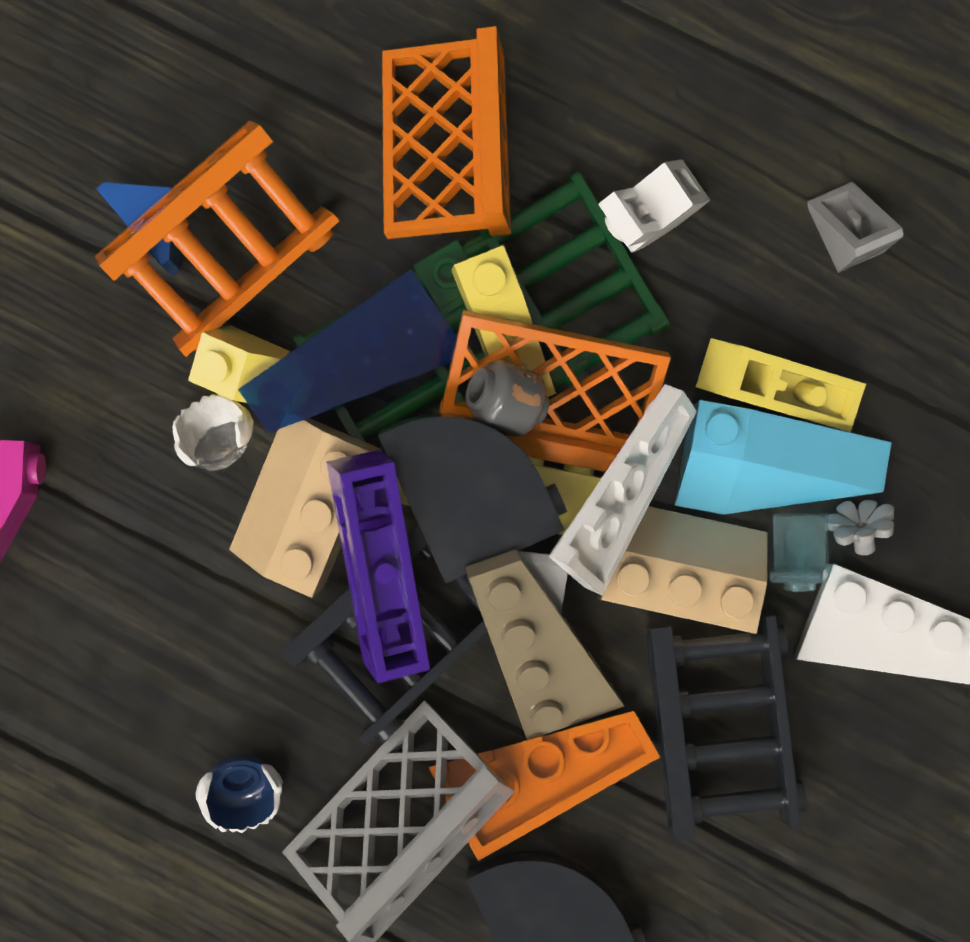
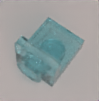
M775 514L773 516L774 568L770 571V582L784 583V590L801 592L815 590L816 583H823L829 575L828 514Z

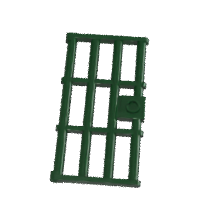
M578 171L568 176L570 182L511 215V234L491 236L488 229L478 230L479 234L461 245L458 240H455L414 264L415 272L396 283L393 279L384 283L386 289L305 336L300 332L292 337L303 357L319 364L315 378L350 436L366 442V440L378 434L380 430L399 422L444 395L450 368H445L432 343L458 329L463 310L467 311L451 271L453 266L500 247L503 243L579 199L593 221L594 226L519 270L515 271L513 269L533 325L558 329L631 286L645 312L601 339L631 344L648 333L655 336L670 327L668 317L663 313L659 304L657 305L622 243L608 230L605 224V214ZM605 243L620 269L540 315L526 288ZM426 289L441 315L421 326L406 300ZM397 306L412 332L329 380L314 353ZM543 342L551 358L554 357V354L552 353L548 345L545 342ZM483 349L474 354L478 361L486 357ZM423 350L437 376L359 422L354 423L340 397L418 351ZM583 351L567 362L575 374L579 375L601 362L602 359L598 353ZM467 358L463 362L462 371L471 366ZM561 365L549 372L554 389L565 382L569 386L573 384ZM469 378L468 380H466V381H464L463 383L459 384L458 386H460V385L464 384L465 382L469 381L471 378ZM457 389L455 400L465 402Z

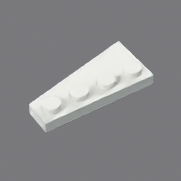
M668 385L663 386L657 397L650 402L644 416L549 556L583 587L603 596L697 412L684 391Z
M829 564L793 659L970 684V619L838 565Z

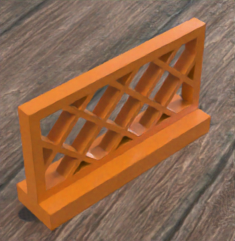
M497 26L476 29L477 39L382 51L384 234L387 239L488 229L491 236L511 234L505 52ZM470 57L471 68L457 82L442 72L452 59ZM417 64L424 71L408 88H405L396 81V66ZM435 78L447 87L449 91L431 108L417 96ZM470 85H471V94H470L468 91H466V90L470 87ZM396 92L401 95L397 100ZM460 97L472 107V113L457 128L442 115ZM411 103L424 113L425 116L407 134L396 125V118ZM436 123L451 135L432 154L417 141ZM471 131L473 140L467 136ZM396 136H397L399 139H401V141H400L397 145H396ZM461 142L473 152V159L458 174L442 161ZM412 148L426 161L407 179L397 171V162ZM437 168L452 181L433 200L418 187ZM473 175L474 186L468 182L473 177ZM397 182L402 185V187L398 191ZM462 188L474 198L475 214L452 216L443 207ZM411 194L428 206L415 220L397 222V209Z
M463 310L439 413H453L472 417L471 409L467 406V403L455 400L458 385L471 378L479 368L486 367L491 362L501 360L507 355L511 357L516 365L527 368L516 350L532 340L545 342L554 354V357L532 370L543 376L561 365L573 386L549 400L547 413L552 419L545 418L539 425H535L532 430L523 436L508 437L528 457L606 472L630 435L612 431L605 419L631 405L639 417L638 423L640 422L648 405L657 397L662 389L671 358L669 352ZM471 328L494 332L503 346L478 361L468 346ZM506 335L516 336L517 338L509 341ZM557 345L569 348L561 352ZM583 351L598 353L605 367L580 381L567 361ZM608 355L619 357V359H617L614 362H611ZM466 357L471 366L462 371L464 358ZM635 361L653 364L654 367L650 380L632 391L629 390L618 372ZM612 376L624 396L599 410L586 390ZM580 394L592 415L576 424L564 422L555 409ZM645 396L643 406L641 408L637 400ZM599 423L602 429L594 428L593 426Z

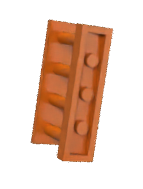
M250 120L95 255L99 266L113 281L122 274L127 278L133 276L182 328L172 339L185 357L192 351H197L202 332L220 328L305 251L313 252L322 247L333 235L331 228L339 222L332 212L322 206L311 215L265 160L268 154L264 149L273 140L259 124ZM240 170L243 174L250 173L296 227L275 248L271 246L226 194L229 188L225 183ZM200 205L205 209L211 207L259 261L239 280L235 281L187 228L189 221L186 218ZM162 239L166 243L172 241L220 294L199 315L188 306L148 262L150 256L147 252Z

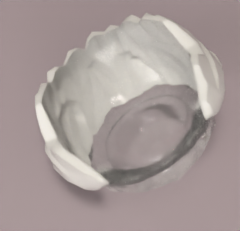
M212 394L209 397L203 396L200 402H192L190 407L181 410V415H177L173 421L174 448L179 458L189 466L197 465L209 471L226 469L239 460L253 432V418L249 410L237 401H233L220 394Z

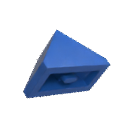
M104 182L96 189L129 227L172 188ZM162 239L149 250L156 261L171 276L180 271L182 252L172 241L166 243Z

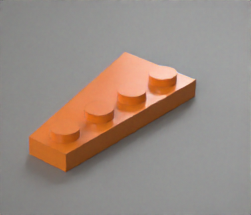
M635 712L624 713L479 753L478 755L496 774L500 775L515 792L468 843L479 861L660 758ZM466 759L447 762L446 788L462 787L476 772ZM436 765L428 767L434 779L436 774ZM453 796L446 797V802H448Z

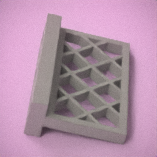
M423 701L405 720V723L388 738L282 852L338 920L339 923L336 927L348 942H376L512 796L515 790L487 765L428 702ZM429 720L437 728V750L414 752V734ZM448 741L456 750L447 751ZM403 747L402 753H397ZM466 759L476 772L462 787L446 788L447 760ZM436 760L435 788L412 789L413 761ZM388 762H402L400 790H378L379 771ZM367 785V791H361ZM451 796H453V797L445 804V799H446V797H451ZM435 797L434 817L425 827H410L411 798ZM400 798L399 827L376 828L377 800ZM366 799L364 828L343 829L345 807L352 800ZM331 823V829H326ZM409 835H416L409 843ZM364 836L362 866L340 867L342 837ZM375 836H398L397 857L388 866H374ZM330 837L328 867H312L302 853L316 838ZM362 874L360 896L347 909L338 898L339 875ZM373 874H380V875L373 881ZM320 875H328L327 884Z

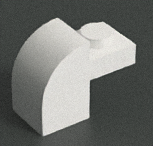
M676 160L664 162L635 187L614 191L598 205L606 215L605 224L608 230L616 239L624 242L631 253L651 244L681 224L707 204L710 199L684 161Z

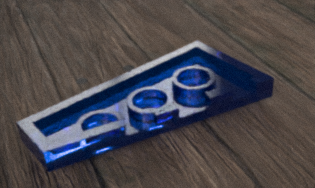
M410 269L247 381L237 390L267 432L271 433L333 409V407L348 401L364 397L392 384L429 372L431 369L452 362L457 337Z

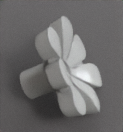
M873 500L860 502L859 509H856L855 504L851 501H845L836 507L838 514H829L825 518L828 529L834 531L833 534L836 542L844 546L854 543V550L859 555H869L875 551V537L889 538L894 532V522L891 521L894 519V507L890 504H884L877 508V502Z

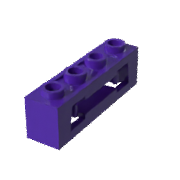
M379 450L326 461L363 663L377 683L430 670L394 462Z

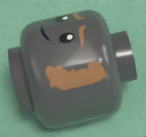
M497 360L491 362L486 367L479 368L468 384L466 403L471 409L473 419L495 428L505 435L511 437L523 436L532 430L535 425H539L547 415L549 398L546 395V387L542 377L533 370L505 360Z

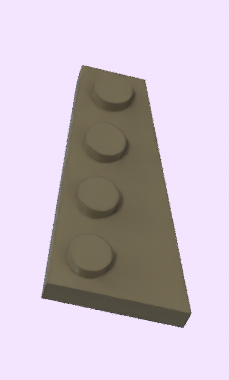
M517 549L465 567L527 740L624 707L620 695L611 682H608L595 659L584 648L571 625L560 614L553 604L551 597Z

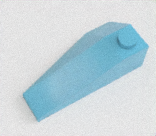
M699 400L693 405L697 412L686 433L674 506L725 515L884 492L892 442L752 409Z

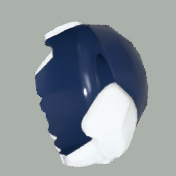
M234 754L221 759L209 770V773L201 778L195 793L196 800L199 803L204 818L215 829L219 828L221 832L229 829L231 832L238 831L243 833L247 828L256 829L259 824H268L269 819H273L274 815L277 814L281 803L280 795L282 793L283 781L273 766L264 764L263 761L251 755Z

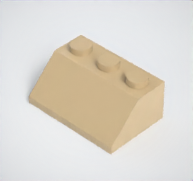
M286 410L229 550L263 577L312 598L324 589L342 546L326 461L376 450L381 452V449L296 412Z
M648 506L603 596L598 594L597 599L757 634L767 586L768 532Z

